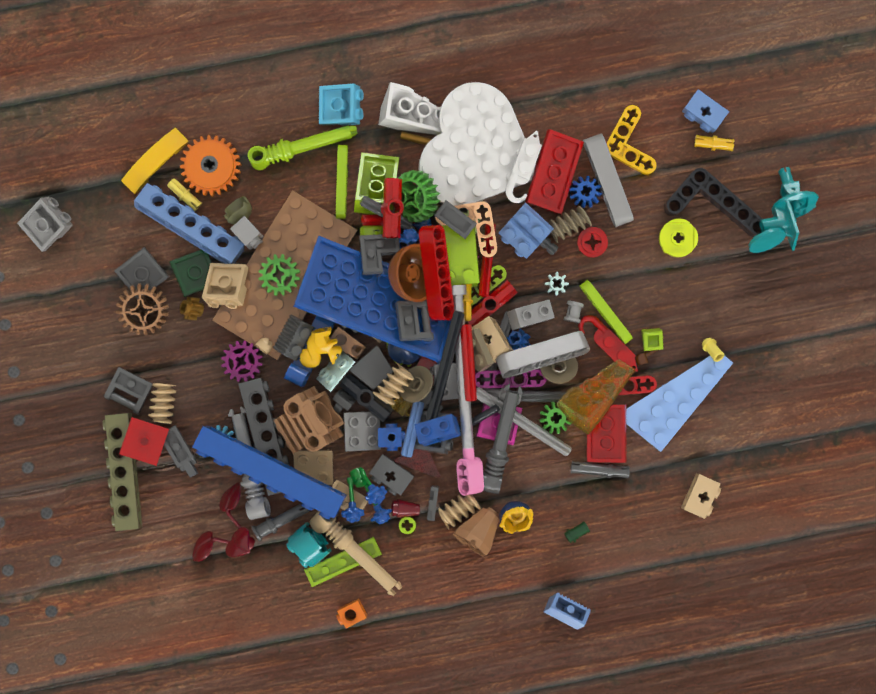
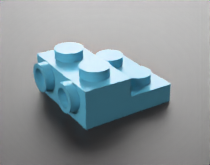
M356 84L319 86V124L359 125L360 120L363 119L360 101L364 98V93L360 86Z

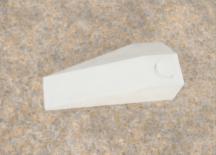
M390 82L381 105L378 125L397 130L439 135L441 132L438 120L441 107L432 104L426 97L416 94L408 86Z

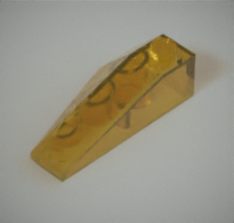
M617 360L602 369L599 374L591 379H585L584 383L576 388H570L557 402V406L574 426L589 435L608 411L635 372V369L623 361Z

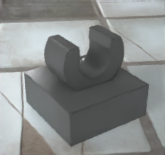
M340 389L333 397V400L337 402L333 409L337 413H340L343 408L348 411L356 402V399L344 389Z

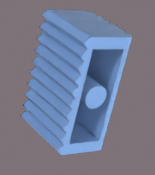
M560 593L549 597L544 609V613L577 630L585 626L591 612L587 607L580 606V603L577 604V602H573L570 598L563 597V594L560 595Z

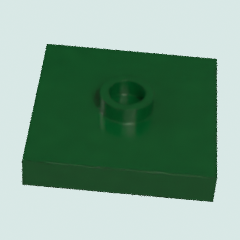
M198 250L169 262L184 298L204 290L210 263H212L205 251Z

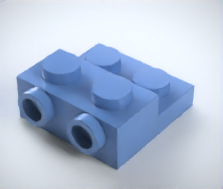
M525 203L500 230L499 234L505 244H511L515 248V253L519 257L527 259L554 228Z

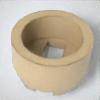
M261 338L255 346L263 353L268 354L272 349V342L268 338Z

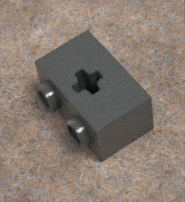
M384 454L381 455L369 473L372 475L371 479L379 485L384 483L388 486L386 490L395 496L397 493L402 495L414 477L412 473ZM386 472H395L394 477L396 479L388 481Z

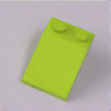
M361 152L354 205L355 213L375 214L360 205L364 196L383 204L384 179L397 178L399 157ZM390 204L391 210H393V204Z
M441 225L445 230L451 285L480 283L475 227L467 238L464 239L447 225Z

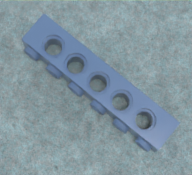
M147 183L135 198L134 206L136 209L224 264H235L244 251V244L237 236L232 237L223 227H216L207 217L197 215L191 207L178 203L179 201L175 197L167 196L156 185L151 186ZM155 202L163 203V205L161 206H155L153 204ZM171 212L179 213V215L176 217L170 216L169 214ZM187 222L195 223L193 227H188L185 224ZM209 232L211 236L204 237L202 233ZM225 242L227 246L220 247L218 243Z

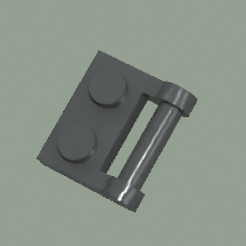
M397 301L395 307L400 341L434 340V333L431 332L427 301ZM417 309L421 310L423 332H420Z
M118 367L105 392L104 398L107 400L111 399L139 415L153 387V383ZM118 388L138 398L137 403L115 393V389Z

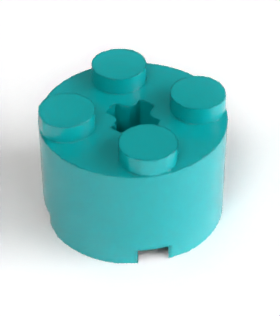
M308 522L288 537V543L286 544L292 553H296L300 564L305 568L308 566L314 567L331 552V547L329 549L326 547L328 544L326 538L322 533H318L308 527L310 525Z

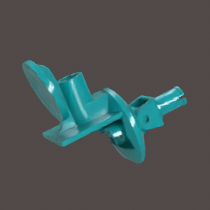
M786 167V172L784 168L778 171L782 181L780 190L782 198L771 208L773 217L760 220L762 233L754 236L748 245L752 253H760L772 249L780 244L786 236L791 250L794 251L799 236L796 218L809 213L816 207V202L819 198L818 194L811 191H800L799 181L793 180L789 167Z

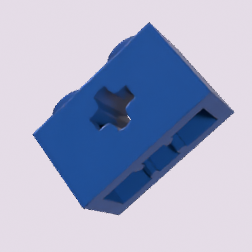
M452 414L414 424L418 442L423 446L461 436L457 417Z

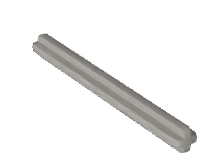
M477 387V399L489 407L497 404L500 408L498 413L501 414L503 402L482 388ZM515 411L513 423L564 456L570 454L572 448Z

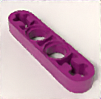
M538 369L529 371L528 376H536V373H538L542 377L541 380H538V383L536 380H528L526 372L522 374V383L516 384L513 376L505 378L504 382L500 385L495 382L496 375L501 373L500 370L475 372V379L479 378L480 374H482V377L490 378L492 385H489L490 381H483L482 385H480V382L476 381V387L504 388L508 384H510V388L519 386L540 387L546 382V378Z

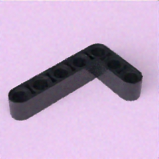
M703 168L695 169L664 204L665 213L669 216H676L699 192L749 236L754 237L762 233L761 230L759 233L753 230V224L757 223L760 225L762 218ZM696 173L702 175V182L695 180L694 175ZM710 186L717 188L716 195H712L709 192ZM682 188L690 190L689 197L682 194ZM724 198H728L731 200V207H726L724 205ZM670 202H675L678 205L677 211L670 209ZM739 211L745 212V220H741L738 217Z

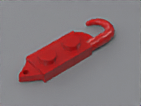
M593 315L581 318V322L578 324L579 331L585 334L583 330L584 323H593L598 328L594 334V342L621 369L638 372L635 361L636 355L610 329Z

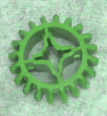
M411 170L401 174L398 178L402 179L401 201L404 205L403 217L408 219L409 222L417 223L428 220L439 208L437 203L440 200L437 196L440 193L436 191L438 185L433 184L434 179L429 178V174L423 173L420 170Z

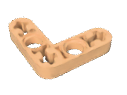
M485 201L455 205L457 209L466 208L469 211L468 217L477 223L476 229L481 254L485 257L494 256L497 252V242L490 205ZM480 205L488 208V211L485 212V218L490 217V221L478 222V218L482 219L481 213H477ZM435 217V218H436V221H437L439 224H441V225H446V224L443 223L441 220H439L437 217ZM482 224L490 225L491 232L484 235L480 232ZM493 236V240L489 239L490 246H494V249L488 254L486 250H483L486 247V241H481V238Z

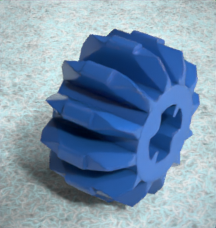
M580 176L578 178L579 183L576 181L572 182L575 188L569 189V192L575 193L570 196V199H577L574 205L577 206L579 202H582L581 207L583 209L586 203L589 208L593 206L592 201L597 204L599 200L596 197L602 195L601 192L596 191L601 188V185L594 186L597 181L596 179L589 182L590 176H586L585 181ZM583 188L590 191L588 196L581 194Z

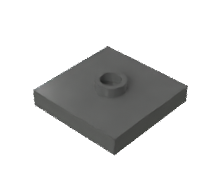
M145 247L114 271L129 290L131 285L137 290L138 283H141L142 289H144L146 284H149L148 290H152L154 286L157 287L169 277Z

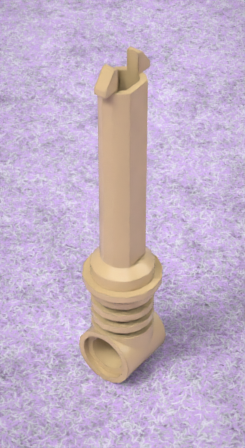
M318 511L310 520L312 529L318 533L324 534L326 532L325 536L329 535V540H334L332 543L335 549L338 547L340 550H345L388 591L387 594L394 596L396 592L392 588L395 586L400 590L402 588L400 581L397 582L353 540L352 530L342 529L344 526H339V521L335 522L337 520L336 517H331L329 520L320 516V511Z

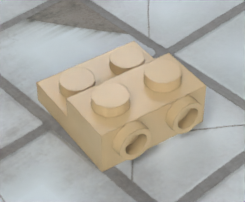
M210 263L202 298L208 306L218 308L219 305H225L231 309L243 306L247 291L245 287L248 272L247 265Z

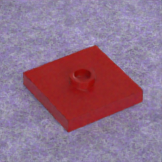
M132 417L119 454L157 466L169 429Z

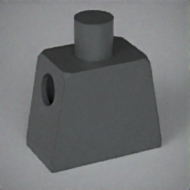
M378 346L373 348L350 369L354 375L373 390L378 385L384 387L385 385L382 380L389 381L387 373H394Z

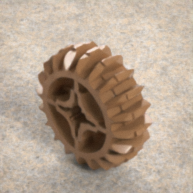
M138 283L137 290L131 285L130 291L127 289L123 291L125 296H119L122 302H118L116 306L122 309L117 310L116 314H123L118 320L126 321L123 324L124 328L128 325L131 326L129 332H132L135 328L137 329V335L140 334L141 330H143L144 335H147L148 329L155 333V327L158 329L162 327L159 322H166V319L162 316L169 315V312L164 311V309L169 308V305L162 304L167 298L163 297L160 299L163 292L159 291L156 294L155 290L157 287L154 286L152 290H148L149 284H146L144 289H142L141 283ZM138 295L137 305L127 308L128 301ZM144 295L151 297L157 305L148 303ZM141 303L144 308L148 309L145 311V314L142 313V310H138ZM158 311L157 318L148 323V314ZM129 314L137 315L141 323L134 321Z

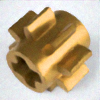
M187 297L186 300L181 302L180 313L184 315V319L197 320V317L202 316L204 306L202 303H199L200 298Z

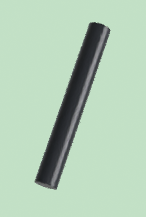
M495 404L472 418V426L499 412V406Z

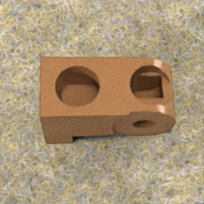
M338 326L330 336V339H338V343L335 345L340 346L342 351L357 360L366 348Z

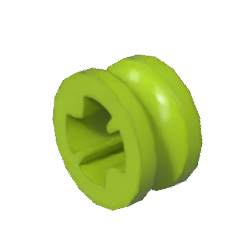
M410 516L403 517L399 522L400 531L404 534L414 532L416 528L415 520ZM405 520L413 523V527H410L411 530H406L405 527H402V523H405Z

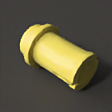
M711 338L705 339L702 342V349L708 352L715 362L722 360L724 353L716 345V340Z

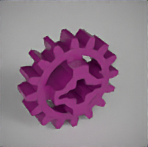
M236 341L235 347L229 344L230 350H224V353L227 354L226 357H221L225 361L221 367L227 368L224 373H231V380L237 377V382H241L242 378L247 382L249 376L255 379L254 373L261 372L258 366H263V363L259 362V359H262L263 356L257 355L260 350L258 348L254 350L253 343L247 346V341H243L242 345L239 341ZM238 349H245L240 354L234 353ZM252 354H253L254 360H255V363H254V364L251 363V359H250V357H251ZM245 356L244 361L246 364L239 367L240 362L238 359ZM230 359L233 360V368L230 366ZM243 369L250 370L246 374H239Z

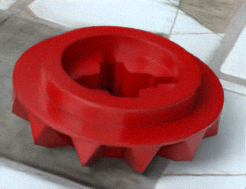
M589 227L579 234L577 245L582 254L594 258L606 251L608 238L601 229ZM591 234L593 235L595 241L601 242L595 244L593 250L590 244L584 243L590 241Z

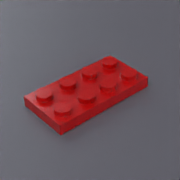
M551 129L547 130L525 203L562 215L584 144L583 141Z

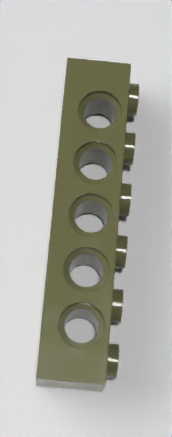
M132 413L105 415V420H103V430L106 431L107 439L104 440L105 450H108L109 456L106 459L107 469H110L108 486L110 489L112 488L110 506L114 510L112 526L115 527V531L142 528L136 459L127 456L119 458L116 455V450L122 447ZM117 428L122 431L120 439H117L114 435V431ZM119 467L125 468L126 474L124 477L119 476ZM121 486L127 488L128 493L126 496L120 494ZM123 505L129 507L130 512L128 515L122 513L121 508Z

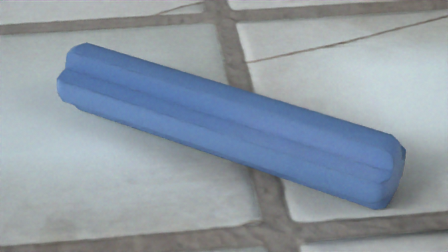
M421 401L415 402L412 405L401 455L404 457H412L417 437L414 424L420 423L424 403Z

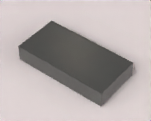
M445 200L434 215L464 239L467 238L477 224L447 200Z

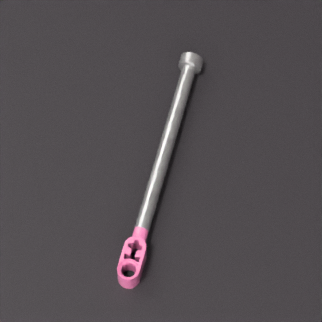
M453 285L454 311L464 313L463 295H467L466 285ZM460 332L455 354L463 459H459L457 462V480L459 492L466 496L481 493L484 489L482 461L479 457H475L471 401L465 400Z

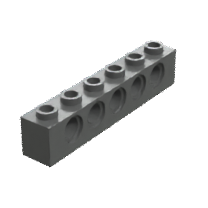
M263 378L239 383L255 448L267 455L270 449H274L277 452L276 459L289 465L288 457L283 455L282 448L285 447L283 438L278 436L276 424L273 421L276 419L272 413L275 408L272 399L269 400L267 392H270L268 382L264 381ZM257 393L262 396V402L258 405L253 402V396ZM260 412L267 414V421L265 423H261L258 420ZM266 430L272 433V439L269 442L263 439V433ZM266 488L268 496L277 494Z

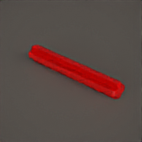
M488 224L485 226V235L491 232V227ZM493 236L484 238L486 247L483 250H486L488 254L494 249V246H490L489 239L493 240ZM482 256L479 296L481 297L489 296L493 256Z
M463 324L460 332L465 400L476 401L471 324Z

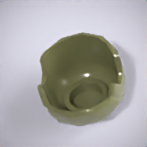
M242 196L225 209L226 215L224 217L228 223L235 225L242 217L245 216L247 219L250 217L252 206L248 199Z

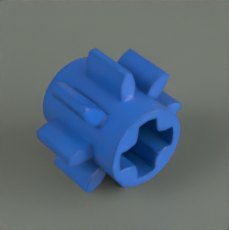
M519 329L518 332L512 330V333L507 337L513 350L531 345L528 341L530 335L522 329Z

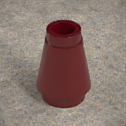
M401 499L393 500L391 515L396 516V518L419 516L420 504Z

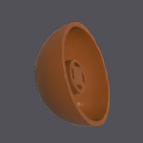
M410 244L398 250L392 257L388 268V278L393 290L401 298L411 302H422L427 299L420 244Z

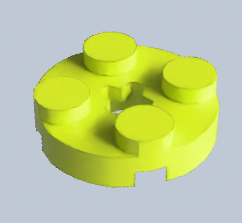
M673 219L662 227L659 233V243L664 253L672 257H684L697 246L698 233L689 221ZM677 233H680V236L684 238L680 243L673 239Z

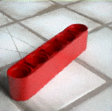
M441 225L422 226L419 230V241L429 317L432 320H451L454 313V302L445 230Z

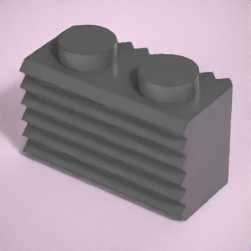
M289 315L290 318L287 319L288 321L284 325L282 332H280L281 335L278 336L279 338L275 342L273 349L297 361L314 326L294 315Z

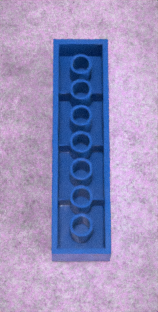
M209 425L202 427L192 447L196 449L195 453L205 458L210 456L214 458L213 462L223 467L228 465L232 467V472L238 475L246 474L250 476V481L256 484L264 483L267 485L266 488L274 493L280 491L285 494L284 497L292 502L298 500L302 502V507L311 511L316 509L320 511V516L329 520L331 517L335 518L347 496V494Z

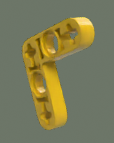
M630 105L624 110L606 144L612 158L644 175H649L656 169L655 159L626 144L641 116L639 107ZM627 111H635L637 118L633 117L630 124L622 121V119L625 121L628 119L629 113ZM620 126H625L628 129L626 136L619 135L618 128ZM616 138L624 141L623 143L619 141L617 145V148L619 149L618 151H610L611 147L609 146V144L613 145L616 141ZM627 152L635 153V161L629 162L626 160L625 155ZM641 156L643 157L641 162H651L650 166L652 167V169L649 168L648 170H645V166L643 164L639 163L638 166H636L635 164Z

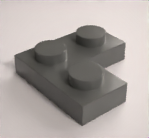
M383 234L361 235L359 237L363 275L382 274L381 255H395L400 250L399 238L382 237Z

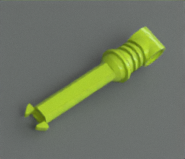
M348 125L292 142L280 139L276 146L272 144V147L268 145V148H265V146H254L248 151V159L255 170H264L270 165V162L275 164V161L278 163L280 159L290 162L289 159H292L295 154L350 139L358 134L356 126ZM257 156H263L259 161L254 160Z

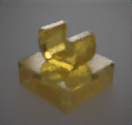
M400 396L399 399L394 400V405H390L400 415L409 417L410 414L407 410L413 403L405 401Z

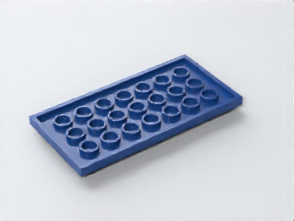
M318 236L293 307L439 362L443 354L451 320H432L430 318L431 332L434 333V340L400 341L395 303L408 300L401 298L391 287L388 278L389 263L382 261V274L363 275L361 253L359 251ZM417 309L420 332H423L421 310Z

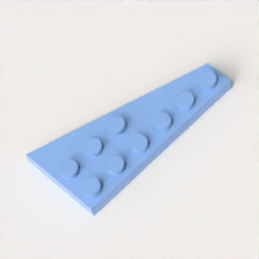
M708 356L626 409V424L661 452L733 362L726 356L718 362H715L711 356Z

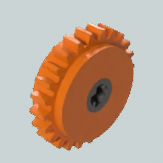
M210 135L207 136V140L200 136V142L194 139L193 143L195 145L191 146L188 144L187 146L190 150L183 151L186 157L180 158L184 162L183 165H180V168L185 170L181 175L183 177L187 176L184 180L185 183L191 182L189 187L191 189L196 187V193H200L202 190L204 196L208 192L211 196H214V192L221 195V190L223 189L228 192L227 186L234 187L232 181L239 180L235 175L241 174L237 167L242 166V164L236 161L240 159V156L234 155L237 152L236 148L230 149L232 144L230 142L225 144V138L219 141L218 136H215L214 140ZM209 162L215 164L211 170L207 167Z

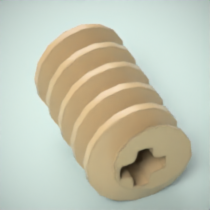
M397 363L399 368H391L394 375L387 373L389 381L382 380L385 386H377L380 393L373 392L375 396L386 404L394 405L393 398H400L397 392H405L402 385L408 387L407 379L414 380L412 374L399 363Z
M153 383L152 386L156 387L157 390L151 391V393L156 398H152L150 401L155 403V405L149 406V409L153 410L154 413L148 414V416L153 419V422L171 424L172 421L167 417L173 416V413L168 411V409L174 408V405L169 402L175 401V398L170 396V394L176 393V390L171 388L176 385Z
M457 495L458 502L451 499V507L445 503V511L438 508L439 515L448 529V524H451L453 527L456 526L455 519L461 523L462 515L469 518L468 511L475 514L474 507L481 510L473 495H466L464 498Z

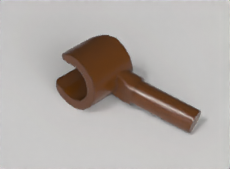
M651 350L637 355V364L649 363L647 356L652 355L658 350Z

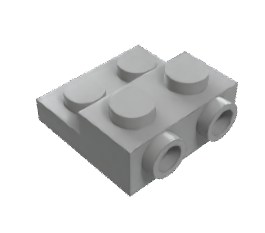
M49 196L40 198L17 223L42 252L46 251L58 238H62L73 226L70 222L71 217L69 214L62 212L58 208L59 203L52 197L49 198Z

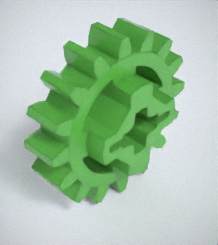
M274 254L273 260L267 257L268 263H261L264 269L258 271L263 274L262 277L258 278L259 281H264L261 285L262 288L268 287V293H271L273 290L275 296L279 292H281L282 296H285V291L292 293L291 287L297 288L298 286L295 281L301 279L296 276V274L300 273L299 269H295L298 264L296 262L291 264V257L285 260L284 254L280 258ZM281 263L287 264L291 269L282 268ZM273 265L272 271L267 273L268 269ZM278 269L280 270V272L284 273V275L281 276V281L277 277H275V275L278 274ZM292 277L290 283L286 286L285 282L288 278ZM268 281H275L278 288L271 286Z

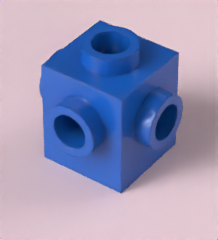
M397 423L386 424L385 428H378V447H386L387 451H398V447H402L405 431H402V427H397ZM389 434H394L395 440L391 441Z

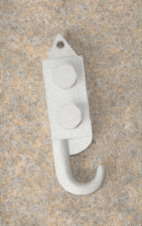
M535 131L527 139H523L506 186V196L513 203H521L527 198V194H524L521 198H516L513 195V189L515 184L524 185L531 178L542 147L538 131Z

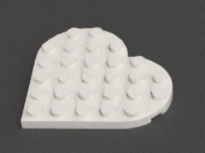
M479 82L458 86L445 98L439 111L438 121L441 134L435 136L426 145L419 159L418 170L429 174V178L434 179L433 184L438 185L436 191L440 193L437 196L440 202L444 203L447 200L453 206L479 202L505 192L521 143L525 138L510 102L501 91L491 85ZM535 164V166H534V169H533L531 178H530V180L528 181V183L532 181V178H533V175H534V171H535V168H536V164Z

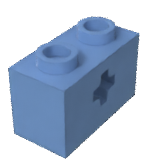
M699 89L682 110L688 120L696 121L700 124V128L703 131L711 132L712 134L729 113L727 109ZM703 110L707 111L705 116L701 115Z

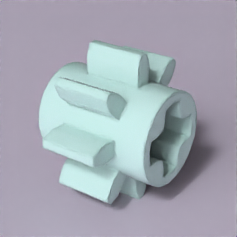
M558 272L555 273V277L548 275L550 282L544 283V285L550 288L547 292L554 291L555 296L558 295V291L565 293L566 291L563 287L569 285V283L564 282L566 275L560 277ZM552 280H560L561 283L559 285L561 288H554L552 286L554 284Z

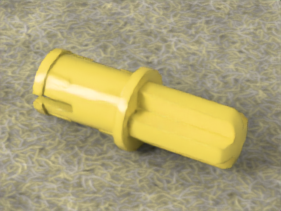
M175 178L168 183L167 186L179 197V200H183L194 211L199 208L198 206L202 205V202L190 193L191 190H187Z

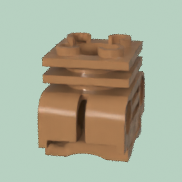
M315 386L288 399L284 404L285 414L273 420L278 432L282 434L287 447L293 454L303 448L310 452H316L344 436L339 427L345 423L333 409L326 391L318 393Z

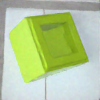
M660 328L641 330L644 351L663 350V333Z

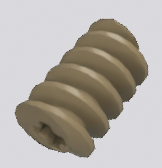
M581 206L576 207L577 213L571 209L569 212L570 216L565 212L563 213V219L557 216L556 222L552 219L549 220V224L554 228L551 234L556 243H558L559 236L565 240V233L571 237V230L579 233V226L585 230V223L592 226L586 211Z

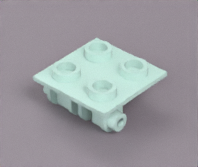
M342 351L335 360V364H332L330 361L319 372V376L316 379L331 392L355 361Z

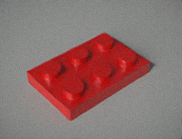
M587 404V462L626 463V405Z

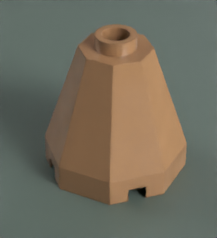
M490 507L487 509L482 508L460 525L453 533V536L463 545H468L469 549L483 557L487 556L491 550L499 518L496 515L498 513Z

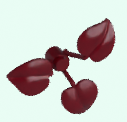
M241 482L234 484L225 491L219 505L220 510L226 511L227 516L237 526L238 530L232 535L230 541L213 537V532L211 531L203 533L194 545L193 561L200 562L206 559L213 548V542L216 541L227 544L225 552L229 557H239L250 553L255 539L249 536V530L246 527H241L230 513V510L235 509L239 502Z

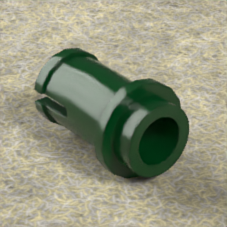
M583 521L570 530L566 529L567 532L564 535L569 543H575L576 539L589 533L590 530Z

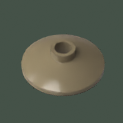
M576 358L542 367L540 371L548 381L564 384L576 376L578 362ZM559 367L561 371L555 370V368Z
M415 366L408 370L414 377V380L407 379L409 386L402 385L405 392H399L400 396L407 402H419L431 391L433 376L430 370L423 366Z

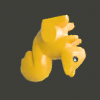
M331 327L319 328L311 332L307 340V348L302 349L299 360L304 367H317L321 362V354H328L331 363L335 364V360L342 353V348L335 345L338 343L337 338L330 339Z

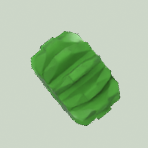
M551 402L552 409L545 405L544 408L548 412L540 411V414L544 415L545 418L539 419V422H547L542 428L546 429L550 426L549 433L552 434L555 427L556 433L560 434L559 427L566 431L567 427L564 423H572L566 420V417H571L572 414H565L569 409L568 406L561 410V402L558 403L557 408L555 402ZM555 412H557V415L560 414L558 423H554L555 421L553 420L551 421V417L554 416Z

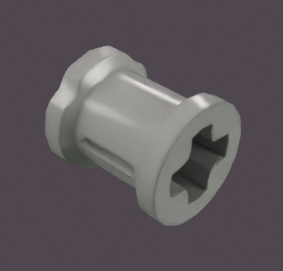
M567 301V314L563 320L580 323V312L584 304Z

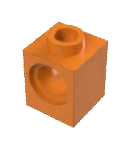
M359 598L340 607L336 615L340 625L344 624L345 628L366 619L368 616ZM349 609L354 610L356 617L349 619L346 616V611Z

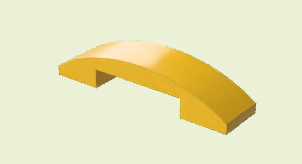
M174 128L155 143L132 166L121 181L136 194L149 182L148 179L168 159L186 146L189 141Z

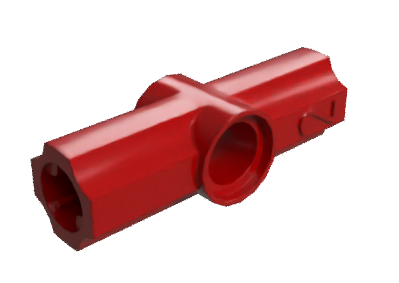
M399 178L384 179V202L381 205V213L383 214L382 237L400 238L401 214L404 210V205L401 201L402 179ZM390 204H393L395 207L394 213L390 211Z
M507 280L471 310V321L467 322L472 327L495 313L518 292ZM492 299L496 302L495 309H486L485 303L487 300Z

